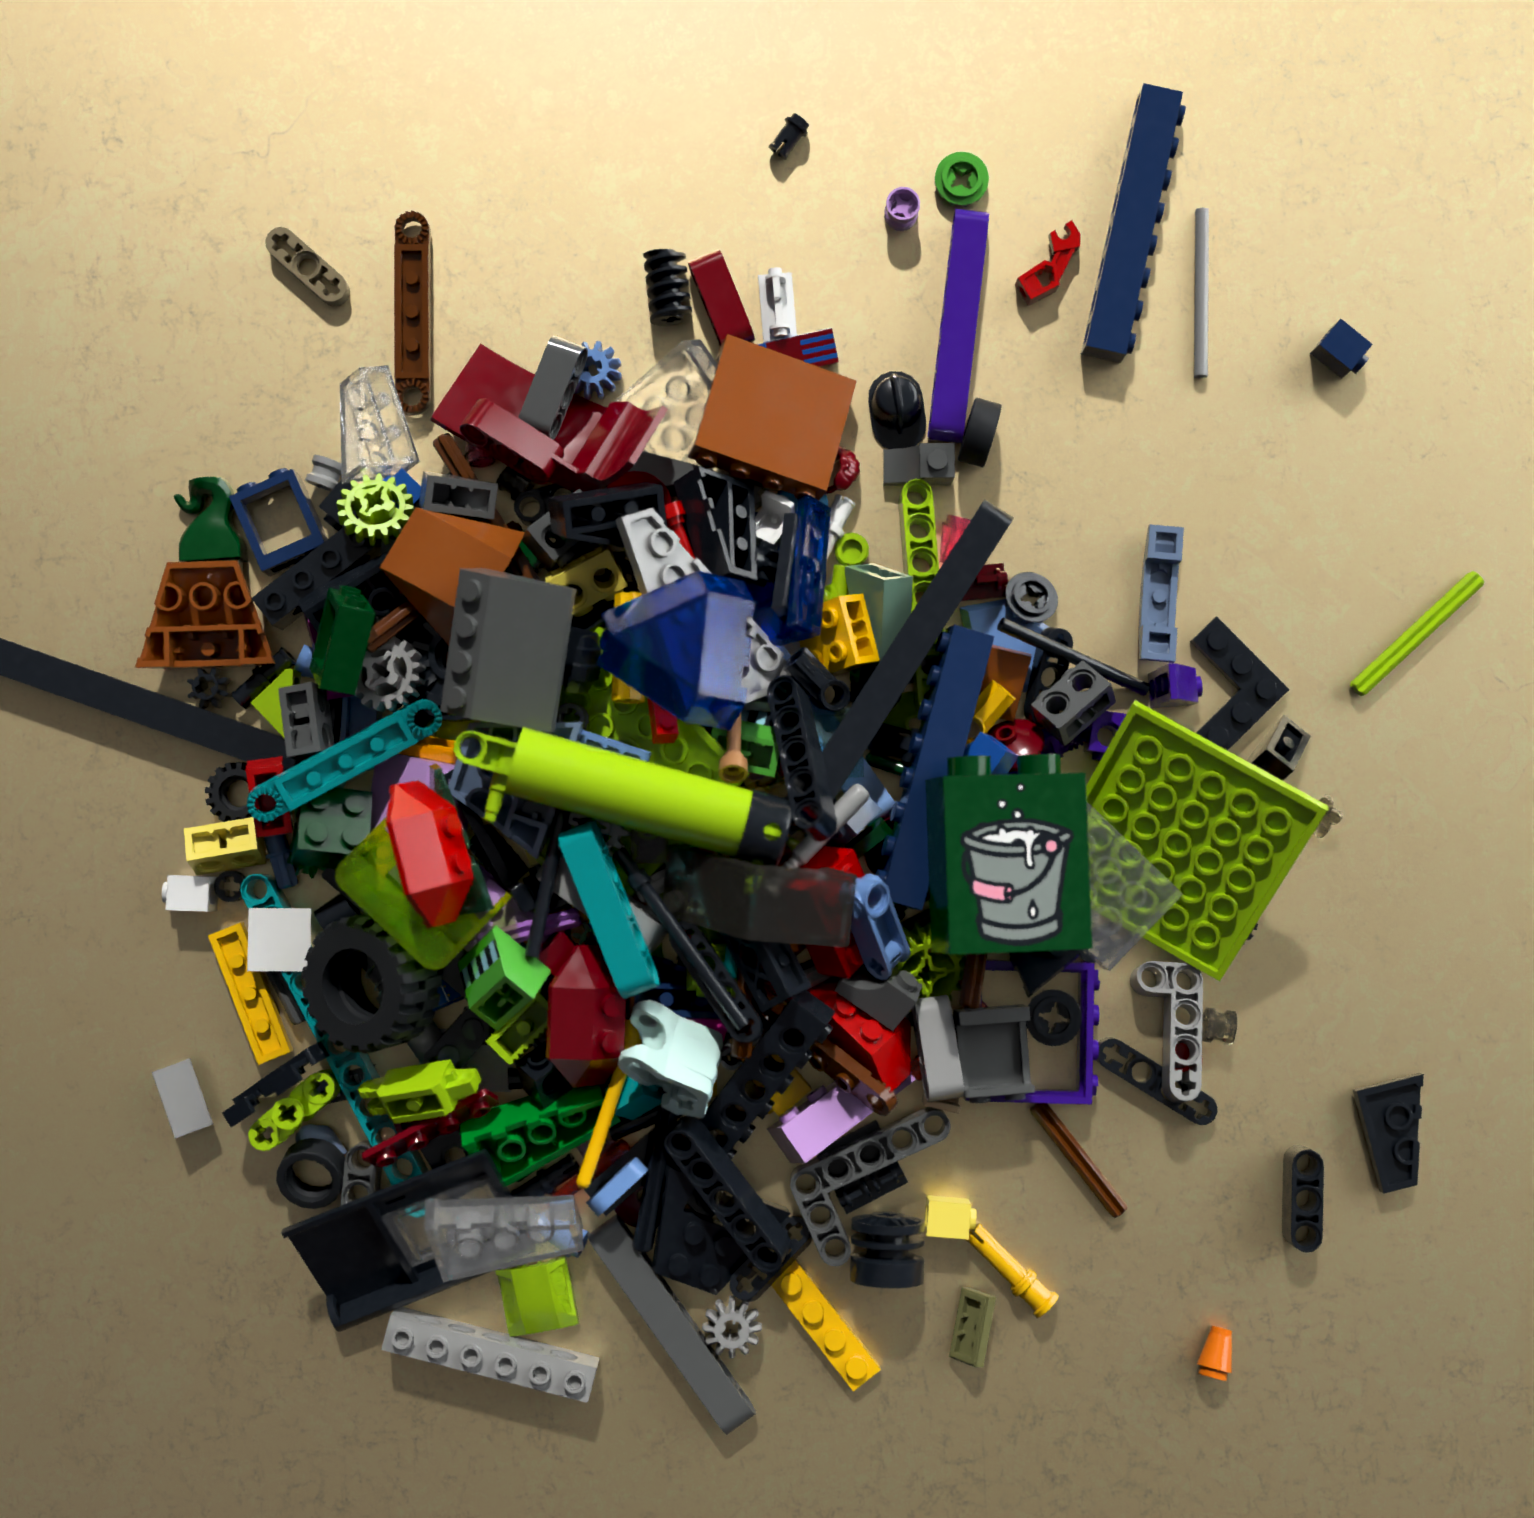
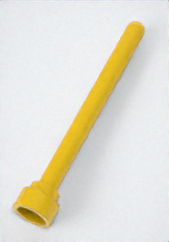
M625 1019L624 1050L642 1044L638 1030L627 1019ZM619 1065L613 1072L576 1180L577 1186L581 1189H586L591 1184L627 1078V1074L619 1068Z

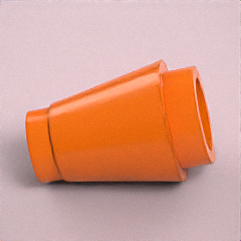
M1211 1325V1330L1197 1361V1364L1200 1365L1198 1374L1227 1381L1228 1373H1232L1231 1330Z

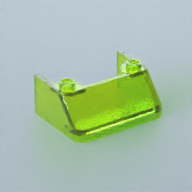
M385 817L338 865L335 874L336 882L349 897L422 966L430 970L444 968L511 901L512 897L506 892L481 919L471 911L461 909L455 922L427 929L423 923V918L415 912L405 897L402 885L389 874L396 866V861Z

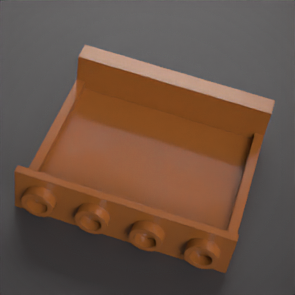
M727 334L716 359L718 363L694 445L688 454V458L696 460L697 464L706 468L716 467L728 471L734 478L757 481L762 483V486L772 491L782 490L794 494L795 498L800 501H814L818 503L828 489L856 380Z

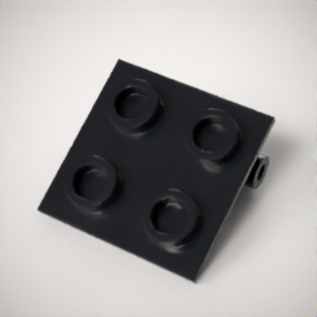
M877 1120L834 1141L818 1153L817 1157L879 1129L880 1126ZM866 1145L860 1151V1157L868 1162L874 1161L879 1155V1149L874 1145ZM833 1160L828 1166V1171L834 1176H840L846 1172L848 1165L843 1160ZM897 1161L834 1191L842 1208H844L846 1214H849L908 1183V1180Z

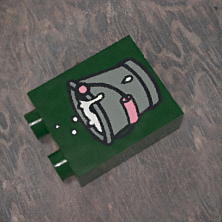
M1060 754L1017 756V774L991 775V756L948 757L947 776L925 780L931 951L953 955L1093 949L1086 773H1061Z

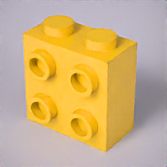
M863 593L838 596L795 614L794 623L800 648L807 647L834 677L880 661Z

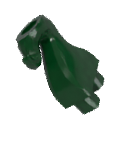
M199 477L190 480L189 502L180 494L174 495V499L179 507L189 515L200 513L203 510L206 497H213L211 504L189 524L182 534L179 542V561L237 560L243 572V562H248L247 548L232 523L234 507L229 496L233 495L234 491L225 478Z

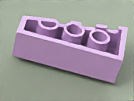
M911 1071L910 1076L894 1091L895 1095L916 1080ZM834 1081L827 1087L822 1085L812 1091L807 1096V1101L798 1107L793 1106L779 1117V1121L767 1128V1130L790 1163H807L874 1111L851 1093L843 1092Z

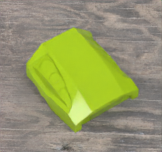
M566 1256L543 1263L538 1261L537 1264L532 1265L522 1264V1266L518 1265L512 1268L507 1267L504 1269V1267L496 1269L495 1272L498 1276L510 1337L561 1329L579 1324L574 1289Z

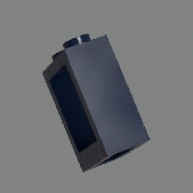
M281 468L275 470L268 475L269 479L258 484L256 482L243 484L237 488V493L229 496L261 571L268 576L291 568L328 539L303 480L294 469ZM291 486L311 535L267 554L246 504Z

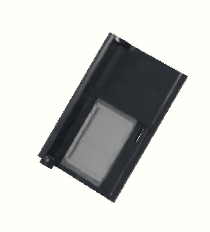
M486 1149L285 1227L281 1232L284 1238L288 1237L325 1293L327 1311L332 1325L338 1332L536 1254V1246L540 1245V1238L535 1235V1226H528Z

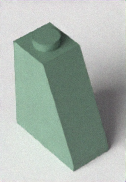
M875 563L845 566V577L849 595L864 594L881 661L911 614L913 576Z

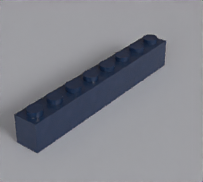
M1143 83L1137 95L1080 355L1121 363L1126 353L1131 354L1136 340V334L1131 333L1133 321H1139L1143 308V301L1138 300L1140 289H1145L1151 270L1145 267L1148 255L1153 256L1158 238L1157 235H1152L1155 223H1160L1165 203L1159 201L1162 190L1167 191L1172 174V170H1167L1169 158H1174L1179 138L1174 137L1176 126H1181L1186 110V105H1181L1182 91Z
M955 624L948 627L945 632L942 631L936 643L935 650L940 652L936 666H931L928 673L927 685L931 686L928 698L923 699L919 707L918 719L922 720L919 732L913 734L908 751L912 754L910 766L905 767L901 774L899 786L903 788L900 801H896L892 808L890 821L894 822L891 836L887 835L882 845L881 855L885 856L882 870L878 869L875 873L889 888L893 904L913 910L923 909L929 886L925 780L947 776V758L963 756L994 640L992 635Z

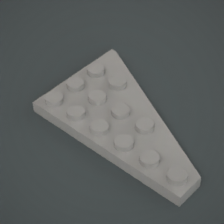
M653 508L616 519L686 725L767 696V688L773 679L782 675L789 676L782 669L786 664V660L783 658L784 653L778 646L770 642L768 635L750 616L746 617L732 602L733 597L731 594L719 586L717 579L698 558L693 559L679 543L681 539L674 531L669 530L665 526L664 520Z

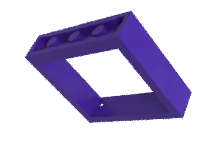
M987 959L985 970L1017 971L1010 960ZM1073 961L1061 971L1078 973V1005L1081 1009L1082 1022L1077 1033L1076 1090L1035 1089L1034 1093H1025L1026 1099L1005 1100L1004 1095L991 1096V1102L1092 1104V1096H1096L1098 1076L1093 1075V1061H1097L1099 1057L1098 1040L1093 1039V1026H1098L1099 1006L1094 1005V991H1098L1100 987L1098 970H1094L1095 963ZM981 994L980 1007H982V994ZM962 1097L965 1101H970L969 1098Z

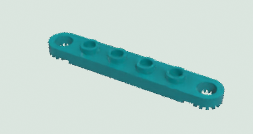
M427 699L417 700L254 787L248 794V812L258 821H272L411 747L418 741L433 735L442 724V714L439 707ZM422 708H427L434 713V720L427 727H420L414 722L415 713ZM262 794L272 795L275 798L276 805L271 811L262 812L256 808L254 804L255 799Z

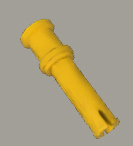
M978 1223L974 1232L982 1241L971 1231L969 1232V1240H964L969 1242L1011 1284V1293L1015 1297L1020 1296L1034 1310L1033 1315L1036 1318L1043 1316L1055 1304L1059 1295L1054 1291H1048L1037 1280V1273L1034 1270H1025L982 1227L983 1225Z

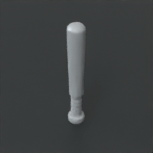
M852 785L834 804L837 829L833 836L868 801L869 793L862 785ZM807 835L791 852V857L784 862L783 866L771 878H764L760 886L771 897L776 898L781 892L780 887L797 871L798 867L802 864L805 865L831 838L818 842Z

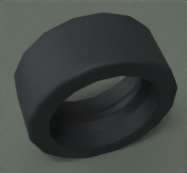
M975 398L961 443L958 461L979 467L985 466L999 421L1001 404Z
M307 1138L297 1141L288 1148L277 1169L276 1182L280 1192L289 1202L301 1208L317 1209L328 1206L337 1199L342 1190L345 1156L335 1145L323 1139ZM310 1160L323 1165L330 1172L332 1177L331 1183L326 1186L317 1187L302 1182L295 1175L293 1170L294 1163Z

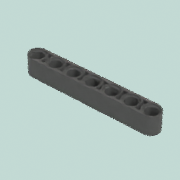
M614 1215L587 1235L598 1256L720 1429L728 1435L754 1416L756 1410L719 1355L715 1353L714 1348L706 1344V1337L664 1277L654 1273L652 1268L653 1262L647 1253L633 1248L634 1235L620 1216Z

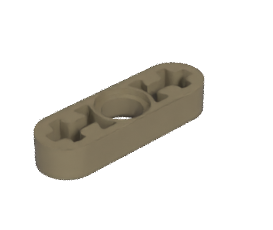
M278 227L268 233L265 244L269 253L317 297L329 306H340L347 301L350 295V288L343 276L292 231L284 227ZM279 239L284 242L287 241L288 245L295 252L293 257L284 249H279L276 244ZM305 259H313L317 263V268L311 275H302L299 272V265ZM323 276L332 285H337L340 290L337 295L334 293L328 294L329 291L320 282Z

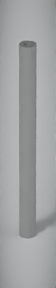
M1197 208L1195 210V378L1208 377V208Z

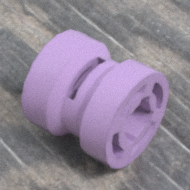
M898 187L890 192L886 200L884 213L886 223L890 228L897 231H905L915 224L920 209L918 194L909 187Z

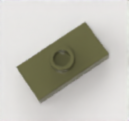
M962 1287L949 1357L975 1368L984 1367L996 1302L995 1296L970 1287Z

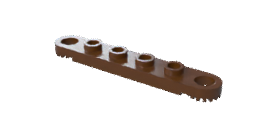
M406 211L404 214L399 215L400 217L396 219L394 226L395 400L400 409L406 414L419 415L425 412L431 403V231L426 218L421 213ZM408 223H420L422 226L420 235L418 234L417 237L413 238L405 236L403 231ZM410 389H419L422 393L421 402L414 406L405 404V393Z
M764 989L768 999H773L774 996ZM757 1003L755 1004V1010L762 1019L764 1029L770 1027L786 1005L780 1003L769 1011L761 1013ZM791 1029L795 1036L803 1038L800 1031ZM828 1038L822 1044L815 1041L809 1048L814 1052L809 1059L810 1065L817 1071L824 1072L831 1077L843 1092L851 1093L872 1111L881 1116H887L897 1106L898 1099L894 1096V1092H889L891 1089L889 1086L885 1088L886 1084L884 1082L881 1084V1080L871 1077L872 1073Z

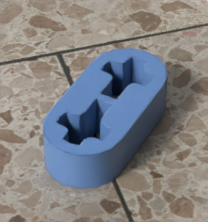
M634 1157L606 1182L586 1204L597 1216L601 1215L633 1186L648 1169L637 1157Z

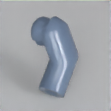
M308 1124L301 1127L295 1136L296 1142L307 1138L323 1139L335 1145L343 1154L348 1152L329 1126Z

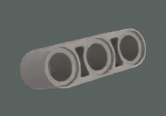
M948 995L919 998L912 1007L911 1013L927 1102L963 1097V1076Z

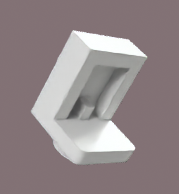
M766 490L761 496L762 508L755 516L756 545L760 546V543L764 541L775 545L777 550L781 542L784 514L795 513V504L783 495H776Z

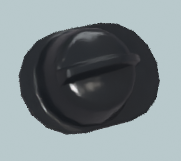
M890 371L880 375L873 381L869 389L868 398L875 438L887 449L916 446L922 440L926 431L923 395L919 383L912 376L904 372Z

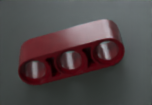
M720 249L688 261L689 270L720 347L727 334L748 342L755 341L751 324Z

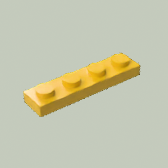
M244 922L208 935L257 1064H263L294 1051L263 971H247L248 932Z
M796 1259L771 1286L854 1392L878 1373L881 1368Z

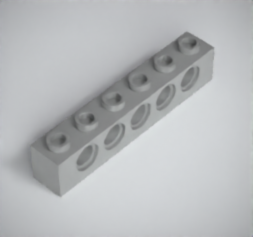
M405 1307L394 1310L390 1315L381 1349L588 1403L600 1360V1357L518 1336L510 1337L507 1333Z

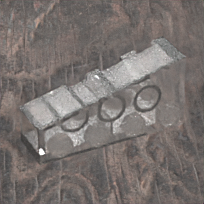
M574 1195L425 1200L424 1231L443 1282L584 1251L582 1219Z

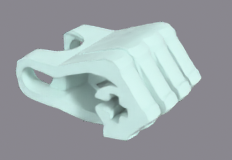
M652 1000L638 1002L633 1007L630 1022L638 1030L643 1044L622 1050L618 1062L619 1068L630 1078L644 1086L658 1085L663 1087V1090L667 1093L662 1095L661 1107L676 1115L703 1118L708 1108V1102L713 1094V1086L717 1079V1068L721 1062L722 1034L677 1015L659 1002Z

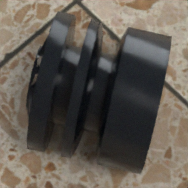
M874 1212L851 1218L852 1230L861 1232L851 1235V1244L866 1248V1251L850 1255L851 1282L867 1287L895 1289L916 1287L924 1283L923 1257L908 1252V1250L924 1246V1238L915 1235L925 1231V1221L923 1219L897 1212Z

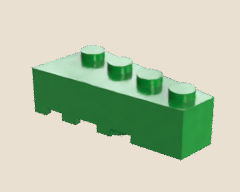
M608 1085L573 1088L545 1109L530 1096L491 1108L487 1115L480 1118H471L460 1124L462 1147L469 1155L486 1149L505 1184L509 1186L591 1139L606 1095L605 1088ZM614 1114L610 1127L621 1122L620 1116Z

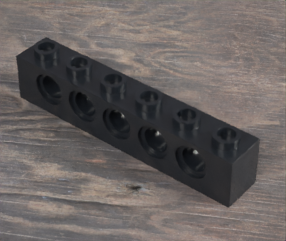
M807 990L789 1000L752 1049V1056L742 1062V1065L707 1108L704 1117L699 1119L731 1160L737 1153V1150L733 1148L739 1140L744 1144L755 1130L756 1126L752 1124L755 1118L758 1116L763 1120L775 1104L771 1100L775 1092L777 1091L782 1095L794 1079L790 1075L792 1070L796 1066L802 1070L814 1053L809 1048L815 1041L822 1044L833 1029L829 1022L835 1011ZM791 1029L800 1031L803 1038L795 1036ZM772 1055L779 1056L784 1063L777 1062L773 1059ZM753 1080L761 1082L764 1088L757 1086ZM734 1105L742 1107L745 1112L737 1110ZM715 1129L722 1131L726 1136L720 1135ZM703 1163L705 1167L711 1169L708 1164Z

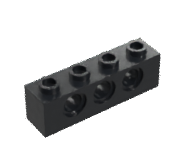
M343 527L251 599L272 626L284 630L303 615V611L297 601L325 583L380 556L381 539H377L374 546L370 545L369 538L366 537L359 543L356 542L355 533L347 536Z

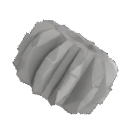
M729 1296V1306H725L721 1299H717L715 1301L717 1311L707 1309L705 1316L710 1321L702 1324V1330L711 1333L706 1337V1344L712 1345L718 1342L715 1349L717 1355L722 1354L725 1348H729V1358H735L736 1348L738 1347L741 1353L747 1355L749 1353L747 1343L757 1345L759 1338L754 1333L762 1330V1323L753 1321L759 1316L758 1310L751 1309L746 1312L749 1305L747 1301H742L740 1306H735V1296ZM733 1320L734 1325L737 1321L739 1323L738 1332L731 1333V1329L729 1332H726V1322Z

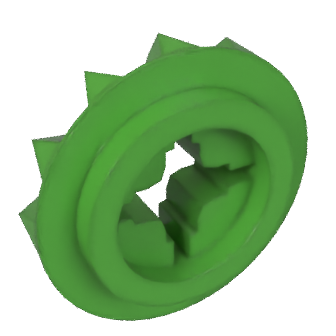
M955 152L946 156L939 163L935 172L934 185L939 192L940 198L947 200L951 206L957 204L966 207L971 203L978 202L986 192L989 183V173L986 165L979 157L969 152ZM954 172L960 176L971 173L967 180L969 188L964 187L962 184L952 188L956 179Z

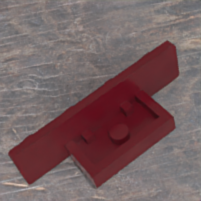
M482 1089L465 1099L458 1100L455 1109L446 1116L394 1124L397 1134L362 1152V1159L375 1167L389 1166L395 1163L400 1155L408 1151L420 1150L428 1145L429 1140L439 1135H446L456 1131L461 1123L471 1118H480L487 1115L492 1107L500 1103L497 1095L489 1090Z

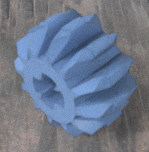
M583 341L582 346L588 349V357L574 394L584 390V398L590 400L593 391H596L598 398L604 399L602 389L606 388L610 392H614L616 387L612 381L622 379L621 372L616 370L621 366V361L619 358H612L614 355L612 347L602 351V343L596 341L593 349H590L588 343ZM591 365H595L598 374L595 376H591L588 367Z

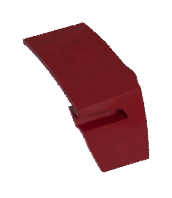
M480 343L431 416L430 421L483 450L535 483L546 484L551 482L573 492L578 489L585 492L605 487L626 474L635 465L668 409L660 406L650 410H643L630 402H610L608 407H604L574 394L560 430L553 440L519 418L535 374L507 360Z

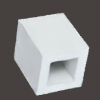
M167 875V882H164L162 886V901L166 903L165 910L217 911L218 896L214 890L217 877Z

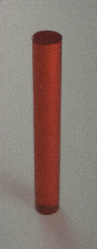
M620 1139L599 1157L592 1180L630 1150L629 1144L624 1139ZM578 1174L546 1199V1205L550 1210L555 1211L581 1190L576 1184Z

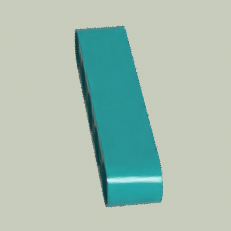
M591 820L559 833L560 848L619 994L623 999H627L658 987L659 976L597 823Z

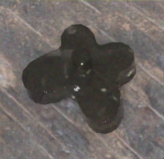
M1324 795L1318 800L1329 806L1328 811L1313 833L1318 838L1326 836L1332 825L1338 824L1343 819L1341 811L1333 808L1334 802L1330 795Z

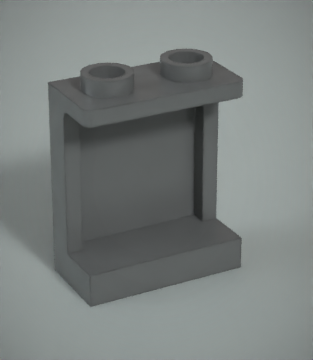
M1017 1004L979 1007L978 1009H953L954 1027L964 1083L963 1097L969 1098L970 1103L991 1102V1096L1004 1095L1005 1100L1026 1099L1025 1093H1034L1035 1085L1030 1080L1026 1021H1030L1029 1006Z

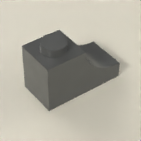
M920 443L917 446L883 450V486H904L913 479H922L930 486L951 485L955 478V443Z
M423 471L419 506L428 511L494 519L498 484L455 475Z
M895 966L892 968V974L886 980H880L870 972L858 969L849 978L840 977L834 991L894 1031L917 1003L922 984L917 982V979L911 973L901 971Z

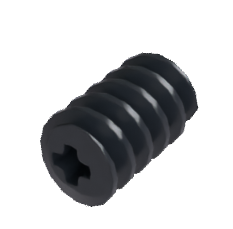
M654 249L643 253V257L646 259L644 269L648 273L645 277L646 284L650 286L647 290V296L651 299L648 306L649 311L653 313L650 316V323L658 326H670L684 321L683 315L692 312V307L682 305L681 303L690 299V293L680 292L681 288L689 285V280L679 278V275L688 272L687 267L677 265V262L686 259V253L676 252L673 249Z

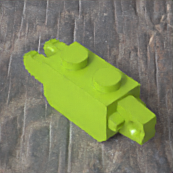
M448 1059L389 1069L384 1077L370 1079L360 1084L358 1093L363 1099L374 1098L367 1104L370 1115L388 1114L390 1120L397 1124L446 1116L455 1109L458 1100L477 1092L478 1085L482 1079L476 1068L455 1069L451 1060Z

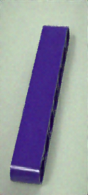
M955 209L928 426L927 439L954 443H962L989 224L988 212Z

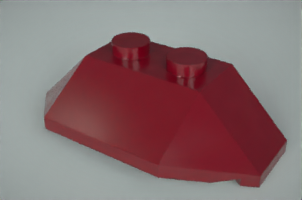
M599 944L575 945L571 951V956L561 966L549 984L546 1058L573 1088L606 1084L617 1068L621 1051L624 1050L626 999L621 997L615 986Z

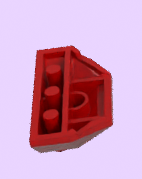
M419 780L391 785L389 788L390 799L387 805L385 823L404 895L415 912L423 918V923L427 929L455 922L474 880L471 859L467 852L462 825L458 818L456 807Z
M834 976L808 989L807 991L835 1011L829 1022L833 1029L827 1038L872 1073L871 1077L881 1080V1084L884 1082L886 1084L885 1088L889 1086L891 1088L889 1092H894L910 1076L911 1023L904 1017L894 1031L890 1030L834 991L840 977Z

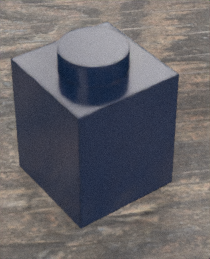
M1340 318L1310 354L1342 379L1350 371L1356 374L1369 359L1365 353L1373 344Z

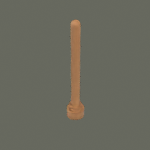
M742 705L728 710L727 752L719 760V777L728 783L742 782L748 775V761L741 753Z

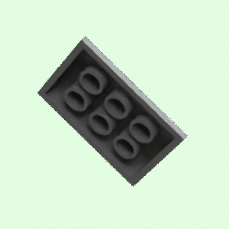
M487 568L460 569L440 711L472 720L555 732L576 589Z

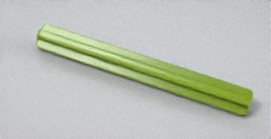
M1475 571L1467 573L1351 681L1350 686L1359 696H1364L1370 692L1484 585L1483 578Z

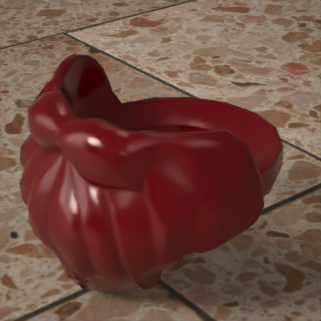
M839 446L835 462L840 459L841 467L834 478V485L829 486L825 494L848 489L859 476L860 462L851 450Z

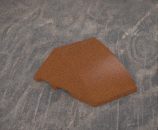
M415 507L381 564L380 570L449 646L460 569L487 568L504 572L525 532Z
M237 560L167 562L154 604L156 607L150 627L146 629L144 635L146 640L141 656L137 658L135 668L206 669L276 664Z

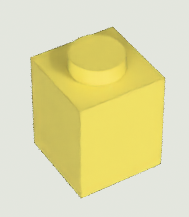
M926 1195L924 1232L929 1237L969 1240V1230H975L976 1209L971 1208L968 1198Z

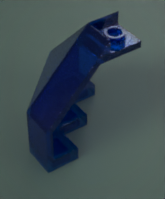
M697 570L601 613L608 629L604 630L601 635L600 648L602 653L596 664L683 722L731 730L746 704L747 688L741 687L743 667H749L752 638L746 636L747 617L754 616L755 601L744 581Z

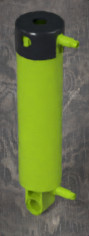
M527 727L522 728L518 743L475 731L461 733L454 742L453 750L455 756L461 762L493 772L489 786L490 792L485 806L484 821L495 822L504 794L750 862L751 866L746 880L745 892L751 895H756L765 868L774 870L778 866L787 842L793 817L789 799L754 789L752 791ZM469 738H476L481 743V752L476 758H466L461 751L462 744Z

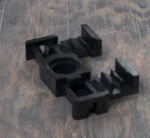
M319 1041L306 1048L233 1098L232 1100L235 1104L222 1112L230 1127H234L256 1112L254 1107L260 1104L257 1098L262 1095L266 1098L275 1092L278 1096L303 1080L301 1075L306 1072L303 1068L309 1063L313 1066L329 1057L330 1054L323 1043Z

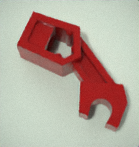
M1072 220L1064 226V230L1069 236L1067 239L1059 238L1056 230L1050 232L1048 236L1051 254L1054 256L1052 261L1044 260L1017 278L1015 286L1027 306L1057 291L1060 285L1059 281L1073 252L1079 250L1081 234ZM1043 272L1050 274V283L1045 287H1042L1036 277L1038 275L1041 276Z

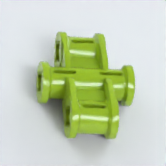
M324 1069L313 1073L295 1087L289 1097L277 1101L272 1109L268 1110L250 1127L248 1137L251 1145L257 1150H270L283 1143L296 1132L303 1121L314 1118L318 1111L336 1098L341 1091L333 1071ZM325 1080L328 1086L324 1092L320 1093L317 1088L320 1086V1082ZM270 1126L274 1132H272L270 1138L266 1139L263 1134L266 1132V1128Z

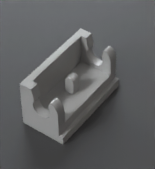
M191 1058L152 1072L175 1139L214 1124Z

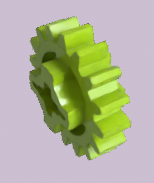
M380 473L377 474L375 480H370L367 474L363 475V483L360 484L351 480V491L342 489V500H337L338 519L340 525H344L345 534L348 536L355 533L356 542L359 543L365 537L369 538L371 546L375 545L377 539H382L386 545L389 544V536L393 535L398 538L401 528L405 526L414 511L412 494H407L406 485L400 484L396 486V479L393 476L387 482L383 481L382 474ZM393 500L396 501V503L399 505V509L396 508L395 502H393ZM353 510L356 511L357 516L359 517V519H357V518L354 516Z

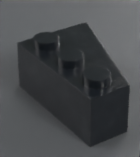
M700 466L674 481L678 501H682L686 512L683 517L695 559L698 558L717 579L719 586L726 589L730 594L757 581L754 485Z

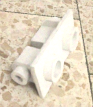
M779 267L768 269V274L758 275L763 343L797 335L792 272L782 273V269Z

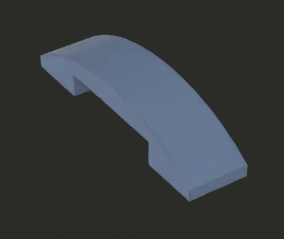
M1152 524L1148 526L1139 605L1140 660L1170 663L1176 661L1178 628H1175L1178 570L1179 563L1182 561L1184 527Z

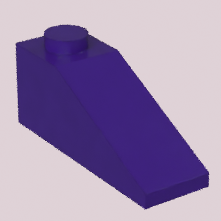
M1170 663L1148 674L1150 708L1191 706L1198 703V697L1202 696V680L1200 676H1196V668Z

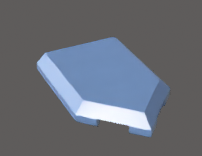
M1006 599L959 607L963 627L994 636L992 645L1031 654L1032 657L1022 690L1023 693H1026L1036 647L998 631V623L1004 617L1039 634L1049 626L1043 622L1041 624L1037 622L1026 624L1025 620L1020 617L1013 618V611L1010 607H1005Z

